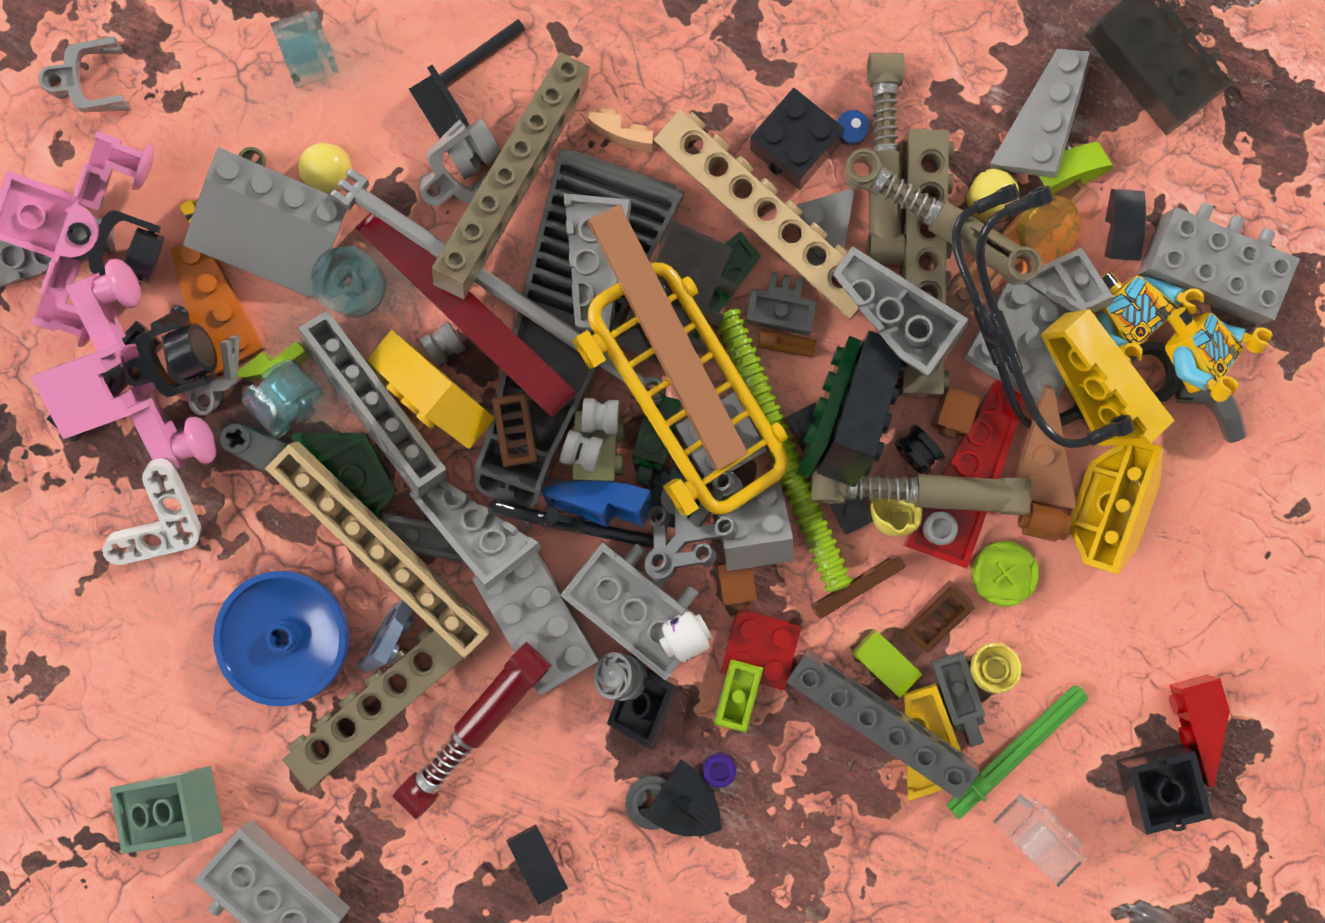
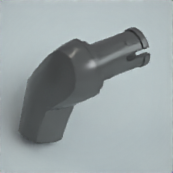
M1182 382L1175 396L1176 403L1206 405L1216 417L1223 438L1229 443L1240 441L1247 436L1242 412L1234 395H1230L1226 401L1217 402L1212 398L1211 390L1207 389L1206 391L1200 390L1189 393Z

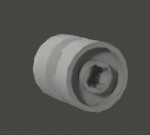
M482 118L467 126L466 128L470 134L447 150L464 180L480 171V164L490 165L495 162L501 152Z

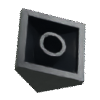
M646 668L647 677H644L643 685L646 687L642 694L635 700H615L607 725L648 749L654 750L679 684L677 679L668 677L665 681L653 670Z

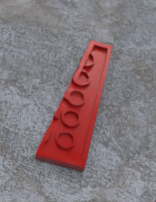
M994 379L975 414L969 434L962 437L942 475L998 479L1000 477L1019 423L1009 404L1002 382ZM1014 390L1018 403L1023 411L1025 401L1022 395ZM923 508L921 525L916 531L907 536L903 546L967 569L987 511ZM933 512H947L955 518L958 524V533L952 542L946 545H936L925 538L922 525L929 514Z

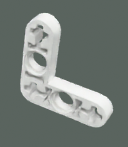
M160 458L150 461L142 476L143 484L160 521L111 533L102 549L103 556L110 563L124 565L187 550L197 544L202 531L201 524L174 464L169 460ZM155 471H158L160 475H167L164 484L159 476L153 477ZM167 498L176 499L180 502L182 508L177 511L169 510L164 506L163 500ZM181 525L185 532H191L190 537H186L184 533H178ZM147 534L156 535L160 538L161 544L150 546L144 541L143 536ZM115 544H118L120 548H127L125 552H122L120 548L114 549L113 547Z

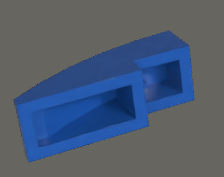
M610 481L565 482L545 486L541 492L549 507L607 528L613 516L644 527L648 512L654 505L650 490Z

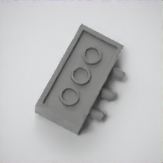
M1208 203L1200 205L1197 215L1177 207L1161 215L1137 275L1162 280L1183 288L1185 291L1194 288L1199 289L1204 295V304L1255 325H1261L1276 319L1300 258L1271 247L1275 236L1273 230L1262 229L1258 240L1240 234L1245 221L1240 216H1232L1227 228L1209 221L1214 207Z
M602 542L560 596L666 681L680 664V661L675 655L670 658L666 655L659 639L665 637L662 626L674 617L690 611L688 606L696 598L698 592L688 585L676 600L661 588L667 579H650L635 567L646 553L642 546L635 544L624 558L606 542Z
M252 819L238 829L194 879V882L214 899L208 908L211 914L219 916L226 909L240 923H339L350 909L343 900Z

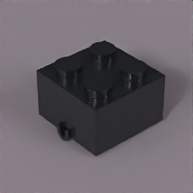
M793 87L750 136V150L769 165L768 169L774 175H782L796 188L801 190L843 142L845 128Z
M1179 744L1116 760L1132 825L1146 835L1168 829L1182 831L1186 829L1188 824L1213 818L1195 751Z

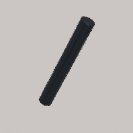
M517 19L439 75L445 85H449L526 30L525 27Z

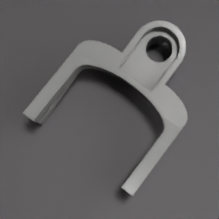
M114 36L70 44L64 53V64L47 66L39 73V84L48 94L59 99L69 96L74 106L83 113L131 111L130 103L125 100L123 95L87 100L81 87L80 63L84 55L123 54L122 47L117 43ZM58 82H61L58 87H55Z
M460 119L427 151V161L433 172L421 176L419 191L424 202L430 206L443 204L453 194L461 201L470 203L488 174L487 172L474 186L468 187L458 182L444 167L442 154L470 134ZM435 185L434 188L428 189L429 186Z
M165 335L161 336L162 344H164ZM233 335L229 337V340L220 342L224 376H219L205 386L188 391V404L194 413L207 415L214 411L224 400L223 391L237 383L240 336ZM165 355L167 373L171 379L179 384L190 381L181 379L173 371Z

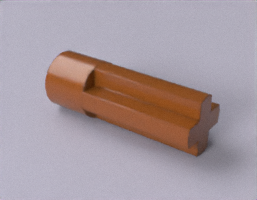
M761 329L757 348L812 358L816 339Z

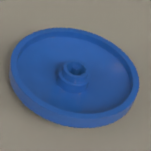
M295 571L267 572L256 575L240 584L224 601L214 626V652L224 677L243 696L268 706L295 705L320 694L340 673L349 648L348 621L339 600L328 587L317 579Z

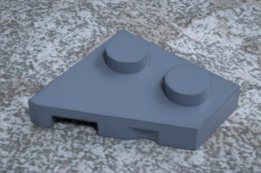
M403 600L392 605L371 640L374 644L368 656L364 659L360 658L355 668L368 673L386 665V663L390 664L394 660L399 650V646L396 643L400 634H405L408 631L414 618L410 615L413 609Z

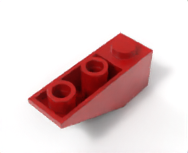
M1206 674L1170 684L1172 695H1169V702L1173 712L1178 714L1181 725L1178 728V734L1182 744L1196 752L1203 783L1208 787H1213L1216 781L1230 710L1221 678Z

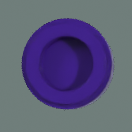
M721 752L713 753L704 761L703 775L711 786L723 788L730 785L735 779L736 766L729 755Z

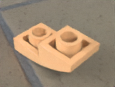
M601 108L597 109L596 112H588L590 128L602 137L630 149L653 152L654 133L649 131L646 126L629 125L628 128H622V115L616 114V111Z

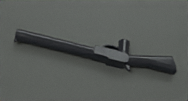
M498 499L490 501L488 506V514L523 520L563 532L585 534L654 548V535L613 526H608L607 528L593 522L584 521V519L561 515L555 508L542 512Z

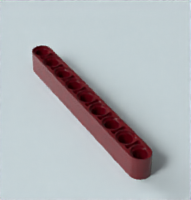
M369 213L355 227L360 234L552 418L574 397L576 391L470 291L463 300L433 285L432 266L436 259L427 250L372 213Z

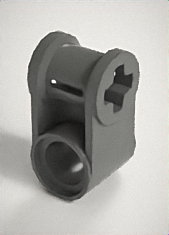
M230 424L222 430L220 435L221 445L226 451L248 461L251 465L265 472H268L265 468L289 444L273 435L261 432L245 424ZM236 433L241 434V437L245 439L243 445L238 444V440L234 438Z

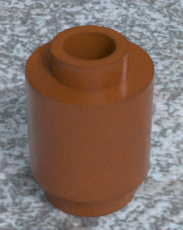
M1031 503L1030 514L1018 516V527L1022 528V534L1052 542L1057 540L1064 541L1070 531L1071 516L1064 514V511L1061 509Z

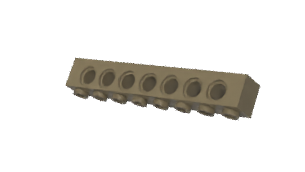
M562 52L558 54L432 266L433 285L463 300L465 299L588 86L590 66Z
M909 129L903 139L902 179H904V183L907 185L912 184V188L915 190L920 188L921 194L928 193L933 198H936V201L939 200L942 203L948 201V194H951L953 189V174H948V164L953 160L954 142L949 141V130ZM921 162H931L935 166L936 172H926L922 168ZM904 207L902 209V232L905 238L904 262L900 265V276L921 290L929 291L934 298L950 307V304H946V291H949L951 287V272L946 271V259L951 257L952 244L934 234V238L924 237L920 232V226L926 225L924 219L921 217L916 219V214L913 212L909 214V210ZM925 257L930 259L934 266L933 271L922 269L919 264V258ZM944 361L929 377L907 364L902 378L898 377L897 385L900 386L898 397L938 398L943 395L944 390H947L949 386V371L944 370Z

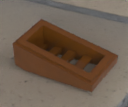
M526 392L492 397L503 467L537 462ZM521 404V411L501 412V407ZM518 418H523L524 424L504 427L503 421ZM526 432V438L506 441L505 435ZM528 445L529 452L508 455L507 448Z
M949 580L903 628V631L928 653L975 609L973 601ZM951 596L960 606L956 609L946 599ZM940 605L951 615L948 619L937 610ZM929 615L933 616L941 624L938 629L927 619ZM920 624L932 634L929 639L917 628Z

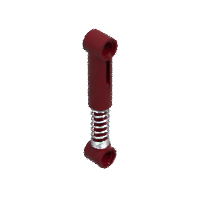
M525 642L504 665V669L455 724V731L452 733L453 738H448L447 745L441 746L442 751H437L436 757L430 759L431 764H426L425 768H422L418 773L414 772L396 790L392 797L415 820L421 817L440 796L438 790L443 786L444 781L448 780L449 774L454 773L455 768L460 766V762L465 760L466 755H469L471 750L479 748L484 744L526 693L549 671L552 664L528 642Z

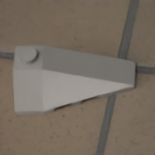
M853 246L833 273L834 278L898 358L927 377L945 360L966 330L968 323L966 317Z

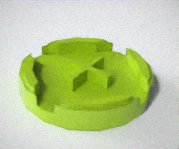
M995 541L984 546L975 556L971 566V581L976 592L985 601L1001 607L1015 606L1022 603L1035 591L1039 580L1038 564L1035 558L1032 557L1031 553L1028 552L1029 550L1023 545L1012 541Z

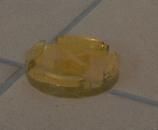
M1052 194L1054 198L1052 202L1023 212L1018 225V232H1021L1020 246H1028L1035 249L1044 262L1053 261L1066 255L1074 246L1080 231V216L1077 207L1070 199L1056 194Z

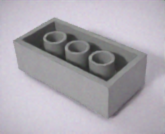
M539 551L489 590L483 586L476 576L472 578L514 652L525 642H528L552 664L549 671L535 685L539 695L544 694L599 661L600 656L569 602L560 596L562 590Z

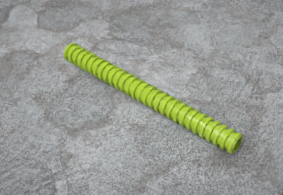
M731 309L716 316L713 323L714 325L718 324L717 333L723 336L721 342L722 344L726 343V353H730V360L734 363L735 368L770 425L778 422L788 436V439L782 442L789 461L788 469L782 477L783 481L780 482L781 486L786 487L784 493L785 496L789 495L791 499L788 503L794 507L792 513L793 515L797 514L798 519L796 522L802 526L800 532L806 535L804 542L810 545L808 551L814 555L812 558L813 563L818 564L816 570L822 574L820 580L826 583L824 587L825 592H834L850 585L853 581L852 577L847 576L846 573L849 570L847 567H843L844 558L839 557L838 554L841 551L839 548H835L834 544L837 541L835 538H831L832 529L827 528L826 525L829 522L827 519H823L824 510H820L818 507L821 503L811 501L812 490L810 486H812V482L808 481L806 477L796 474L800 464L798 457L801 455L799 452H795L796 443L791 442L790 438L793 436L791 433L788 434L786 430L789 426L782 421L785 418L784 414H780L778 411L781 407L779 404H775L774 400L777 398L776 395H772L770 392L773 390L772 386L767 385L769 379L768 376H764L762 373L765 369L759 365L761 359L755 356L757 350L751 346L752 338L747 337L749 331L743 327V324H745L744 319L739 318L741 311L740 309ZM772 452L768 453L769 457H770V458L773 457V459H774V461H775V458H774V455L772 454Z

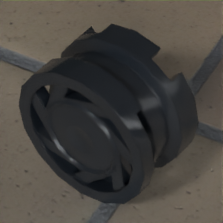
M914 424L910 428L911 432L906 437H899L894 442V445L901 456L916 472L928 474L932 471L931 466L936 463L935 460L941 463L945 459V455L936 442L923 429Z

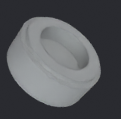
M933 512L925 518L922 531L929 542L936 545H946L955 539L958 533V524L955 518L947 512Z

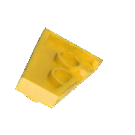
M936 683L905 693V714L961 751ZM907 765L908 801L944 790Z

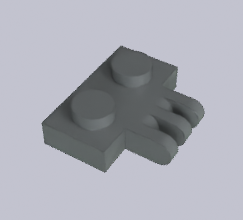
M771 272L768 291L752 288L745 323L809 336L812 330L817 301L801 298L804 278L797 277L794 284L795 289L789 288L791 275L784 274L782 286H777L778 273Z

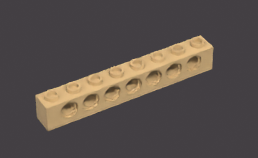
M679 110L653 139L655 143L851 320L860 309L843 288H837L832 283L834 271L848 252L839 244L833 248L824 240L828 234L815 222H812L810 226L800 218L803 212L792 201L788 200L784 204L776 196L779 190L770 181L763 178L760 182L753 176L751 172L754 168L742 156H739L737 159L732 157L727 152L730 146L720 136L715 134L711 138L702 130L706 125L693 112L687 116L683 111ZM701 140L703 141L701 152L695 155L687 153V147L691 141ZM716 162H726L728 169L724 175L716 177L711 174V168ZM742 183H748L752 186V193L745 199L735 196L737 186ZM765 205H773L777 208L775 218L770 221H763L759 218V212ZM797 227L802 231L799 241L796 243L784 241L783 234L787 228ZM822 249L827 254L825 262L819 266L811 265L807 260L810 251Z
M300 442L288 444L265 468L464 659L489 634L492 626Z

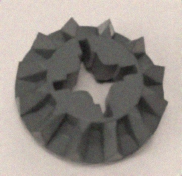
M658 775L642 776L635 783L631 784L626 795L625 805L630 819L644 829H660V827L644 817L650 806L644 807L643 805L639 807L647 801L648 789L654 797H657L667 780Z

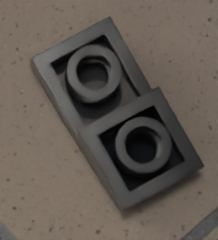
M1111 188L1105 222L1110 223V229L1104 256L1109 259L1141 261L1146 224L1145 191Z
M537 824L506 840L538 905L568 889Z

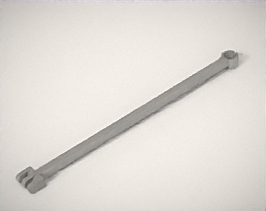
M349 168L346 176L354 181L355 184L352 185L346 180L341 179L337 185L347 194L344 196L339 191L333 189L329 194L330 197L348 210H351L354 204L357 203L438 258L446 243L367 191L366 189L370 185L368 179ZM482 268L475 280L476 284L578 351L572 339L580 335V332ZM607 352L603 353L606 360L599 364V366L625 383ZM633 368L645 389L651 384L657 386L663 382L658 377H646ZM666 388L651 397L655 405L662 402L661 397L665 398Z

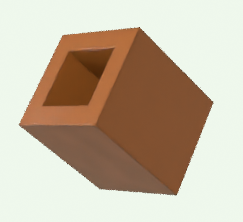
M948 386V389L944 390V394L940 396L930 426L939 428L938 434L951 439H957L958 435H968L982 396Z
M725 563L716 564L723 605H730L731 610L751 607L750 601L757 600L752 567L727 571Z

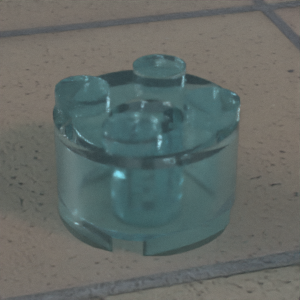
M308 10L270 23L296 89L333 77V74L339 72L316 10L311 12Z
M347 246L328 249L318 257L312 268L311 277L316 298L325 307L341 316L362 318L373 312L385 296L387 280L382 268L366 252L357 247ZM348 277L354 282L351 287L345 283Z
M286 359L272 366L261 375L264 381L258 388L252 383L244 393L242 403L263 427L277 439L283 436L296 421L302 424L309 420L316 412L313 406L323 398L324 392L299 364Z

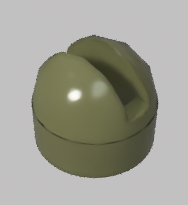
M246 147L238 155L251 161L254 155L257 154L260 157L256 163L264 167L266 166L264 154L256 147Z

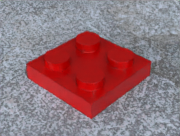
M738 609L735 614L720 673L727 674L731 659L763 667L759 684L785 691L802 626L748 610Z

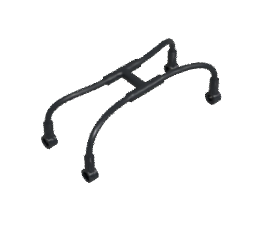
M1014 183L1006 185L994 193L975 201L974 205L964 210L954 223L952 230L953 251L959 271L975 307L973 312L993 365L997 366L1007 399L1021 424L1030 429L1032 421L1025 416L1018 403L1005 362L1010 373L1014 374L1021 395L1034 421L1041 431L1056 444L1067 448L1095 446L1115 436L1120 437L1132 433L1135 428L1130 415L1115 417L1110 420V424L1088 433L1087 437L1074 440L1060 436L1047 424L1029 391L1022 373L1023 365L1003 311L998 308L991 288L985 261V245L990 231L998 222L1006 217L1012 218L1032 208L1041 207L1052 202L1054 198L1050 186H1042L1032 190L1028 195L1019 198L1020 195ZM1006 204L1004 209L992 215L985 222L979 232L976 243L977 270L983 293L991 312L989 314L986 305L982 304L967 267L961 246V230L965 221L973 214H981L991 208ZM1077 403L1074 404L1073 408L1059 413L1062 427L1078 419H1085Z

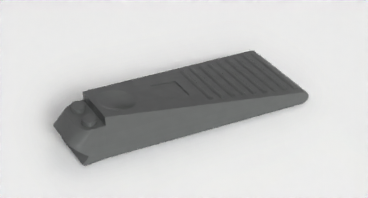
M560 149L523 295L582 334L585 331L578 330L575 326L572 295L573 282L569 261V238L566 227L567 215L563 193L629 199L631 202L629 223L649 262L652 263L685 192L676 189L675 185L571 149L569 152ZM625 295L616 300L611 332L623 325L631 308ZM518 312L513 332L576 391V394L553 418L527 394L537 462L503 467L496 422L494 420L488 427L484 444L474 467V472H476L474 484L481 493L487 496L532 508L537 504L542 494L541 492L548 482L551 471L554 469L562 453L569 430H573L575 411H582L584 398H588L602 367L597 365L589 369L578 351ZM589 331L591 336L595 334L594 332ZM503 371L497 396L525 392ZM521 404L501 407L502 413L522 410ZM523 418L503 421L504 427L524 424ZM526 432L505 435L506 441L526 438ZM528 445L507 448L508 455L529 452Z

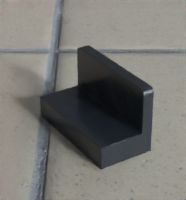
M432 64L427 67L431 75L409 88L440 139L459 119L466 127L469 126V123Z

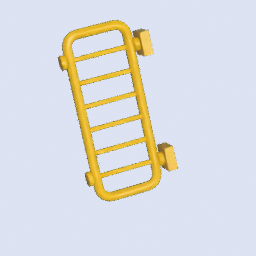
M653 262L650 264L656 276L663 277L673 291L668 296L670 303L678 299L691 320L690 324L683 327L686 334L696 329L710 351L699 358L701 363L704 364L714 358L727 379V382L715 389L717 394L719 395L732 387L745 408V411L731 419L733 425L750 416L763 437L761 441L747 449L748 454L701 479L688 458L689 454L703 446L701 441L698 440L683 450L669 426L687 415L685 410L683 409L665 421L651 399L652 396L671 385L669 379L646 391L633 370V367L655 354L653 348L628 362L614 339L638 324L637 317L632 318L612 332L608 330L602 320L601 312L603 308L625 295L618 282L598 294L590 303L588 321L595 334L591 336L589 331L586 330L572 339V342L589 369L604 362L606 358L603 353L607 352L687 480L683 483L681 479H672L663 485L679 513L688 516L699 509L694 501L698 498L707 511L725 515L777 483L785 475L788 469L789 457L782 442L787 440L788 436L778 422L770 425L692 298L698 294V289L689 276L681 280L678 273L671 266L665 263ZM767 445L775 458L774 468L724 501L715 500L707 489L706 484Z

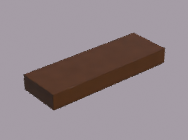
M892 555L852 579L853 581L850 585L831 592L811 604V608L815 615L821 619L906 568V565L901 557Z

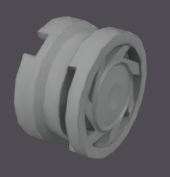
M616 652L605 654L595 667V687L598 693L607 699L635 700L646 687L643 685L644 677H647L646 667L642 661L633 655Z

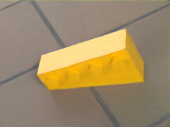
M1090 309L1064 313L1040 334L1091 432L1110 424V420L1121 415L1131 416L1135 428L1132 433L1120 437L1115 436L1099 443V446L1151 444L1175 421Z
M393 330L387 334L366 359L375 368L374 373L379 380L401 400L402 404L415 413L421 422L430 429L437 425L468 449L473 446L495 420L491 413L480 406L476 400L457 386L454 381Z

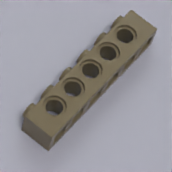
M431 626L415 638L419 644L412 650L408 651L406 648H403L397 653L391 662L393 666L383 673L379 669L367 678L364 683L368 687L359 695L353 691L338 704L342 709L333 717L328 712L313 724V727L316 729L313 734L308 738L302 734L287 747L290 753L282 760L307 790L322 780L464 659ZM420 652L428 653L432 657L433 664L431 669H424L418 664L417 658ZM394 674H400L405 677L407 687L404 691L397 690L393 686L392 678ZM369 696H375L380 700V712H373L368 708L367 699ZM343 718H349L354 722L355 732L353 734L343 730ZM317 740H323L329 745L330 751L328 755H322L318 752L316 747Z

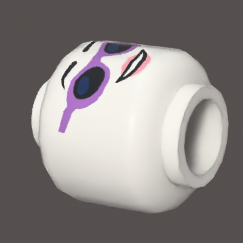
M686 611L663 624L662 631L665 637L659 639L668 658L675 655L680 662L685 663L706 652L709 649L708 640L713 637L700 614L695 616L692 612Z

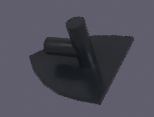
M680 759L644 817L672 834L686 837L705 836L720 831V810L713 791L707 781L694 768Z

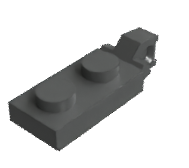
M959 651L931 660L930 664L950 723L953 725L955 732L962 731L967 745L971 747L983 744L984 741L978 725L985 723L983 718L985 713L964 652Z

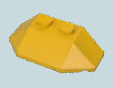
M1152 443L1118 445L1088 464L1076 498V507L1072 509L1070 515V533L1085 565L1119 575L1138 549L1160 487L1164 449L1162 446Z

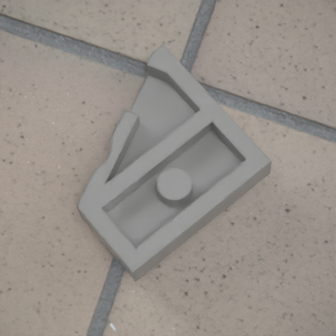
M853 188L796 205L803 212L800 218L809 226L812 222H815L828 234L824 240L833 248L839 244L845 249L854 197ZM797 228L801 238L802 231L799 228ZM813 249L808 254L807 260L811 265L819 266L825 262L827 254L822 249Z
M1079 248L1042 265L1040 273L1025 283L1071 312L1090 309L1094 313L1112 305L1114 301V296L1083 248Z

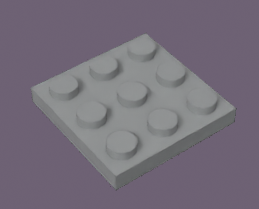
M1006 282L996 302L999 310L1003 311L1023 365L1022 373L1034 402L1038 404L1043 385H1051L1055 390L1057 400L1066 383L1040 334L1064 313H1069L1070 311L1026 284L1012 285ZM979 329L963 359L1002 382L997 366L993 365ZM1005 362L1013 389L1021 394L1014 374L1010 373Z

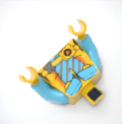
M1108 271L1101 278L1114 296V301L1112 305L1096 311L1095 314L1097 320L1132 364L1128 356H1135L1139 361H1142V348L1139 345L1166 322L1171 313L1179 309L1178 304L1183 303V307L1190 314H1194L1197 312V308L1194 304L1188 302L1198 300L1204 303V295L1199 289L1194 288L1185 291L1183 288L1148 276L1141 277L1135 275L1121 284L1112 272Z
M1182 307L1171 313L1167 318L1176 332L1165 345V350L1175 367L1177 377L1183 381L1189 393L1209 389L1215 401L1223 402L1230 395H1233L1239 386L1234 378L1225 376V374L1244 350L1241 342L1246 343L1247 349L1250 352L1258 354L1267 348L1273 334L1266 328H1257L1252 335L1245 333L1246 329L1226 324L1210 312L1192 318L1187 309Z

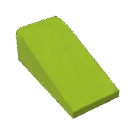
M872 629L851 652L899 698L922 675L917 668L875 629Z
M730 660L714 717V725L747 732L763 667Z

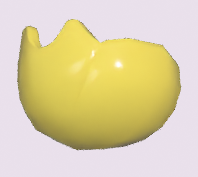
M324 142L308 147L301 155L298 163L301 181L327 194L331 193L333 189H341L337 184L341 179L346 180V172L349 168L352 169L348 153L338 145Z
M995 168L981 172L973 181L966 195L968 208L974 205L975 201L1009 184L1015 183L1019 192L1017 180L1008 172ZM1006 204L996 206L981 214L975 213L973 216L979 221L986 222L992 215L1004 209Z
M872 498L870 512L875 527L881 533L900 537L910 535L918 529L922 521L923 508L914 507L913 503H906V500L897 502L896 499H890V502H888L884 498H881V501L878 498Z
M1003 643L985 644L971 658L970 672L973 680L980 689L988 693L1008 692L1017 685L1021 678L1022 665L1017 653Z

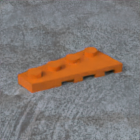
M184 242L171 248L186 310L189 314L190 324H198L203 327L214 344L218 361L217 368L213 372L218 376L224 372L220 348L221 341L229 340V337L233 335L240 336L238 364L262 352L266 347L218 260L183 246Z

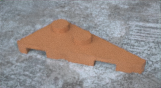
M1044 384L1037 408L1047 424L1063 437L1055 390L1051 385ZM1033 419L1015 478L1031 480V500L1075 509L1076 501L1066 448L1050 440Z

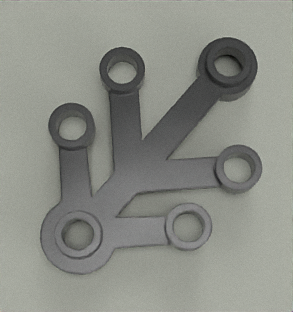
M726 471L713 480V489L710 493L715 500H726L742 490V481L733 472ZM729 479L728 484L725 487H721L722 483ZM702 504L698 506L699 509L694 511L690 517L689 515H681L675 506L676 534L668 543L667 525L670 523V513L661 506L651 508L647 518L653 525L654 549L647 555L645 560L647 574L655 580H665L671 578L680 567L699 564L705 567L712 565L716 560V551L706 543L698 544L693 552H679L687 543L716 538L730 540L738 533L737 523L730 517L723 516L715 524L701 526L712 513L707 511ZM663 513L661 520L656 522L657 515ZM726 524H731L730 529L722 533L723 527ZM708 550V556L701 560V554ZM664 558L662 565L657 567L659 560Z

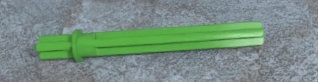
M1077 685L1070 687L977 775L960 800L953 797L946 804L951 812L960 820L981 800L985 802V796L1088 700L1084 690Z

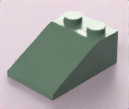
M211 766L110 787L122 854L194 843L223 832Z

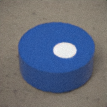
M846 111L837 121L845 128L842 143L846 145L861 143L869 132V121L860 111Z

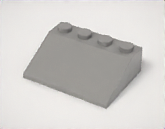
M218 147L206 175L183 246L312 298L348 209L336 202L325 192Z

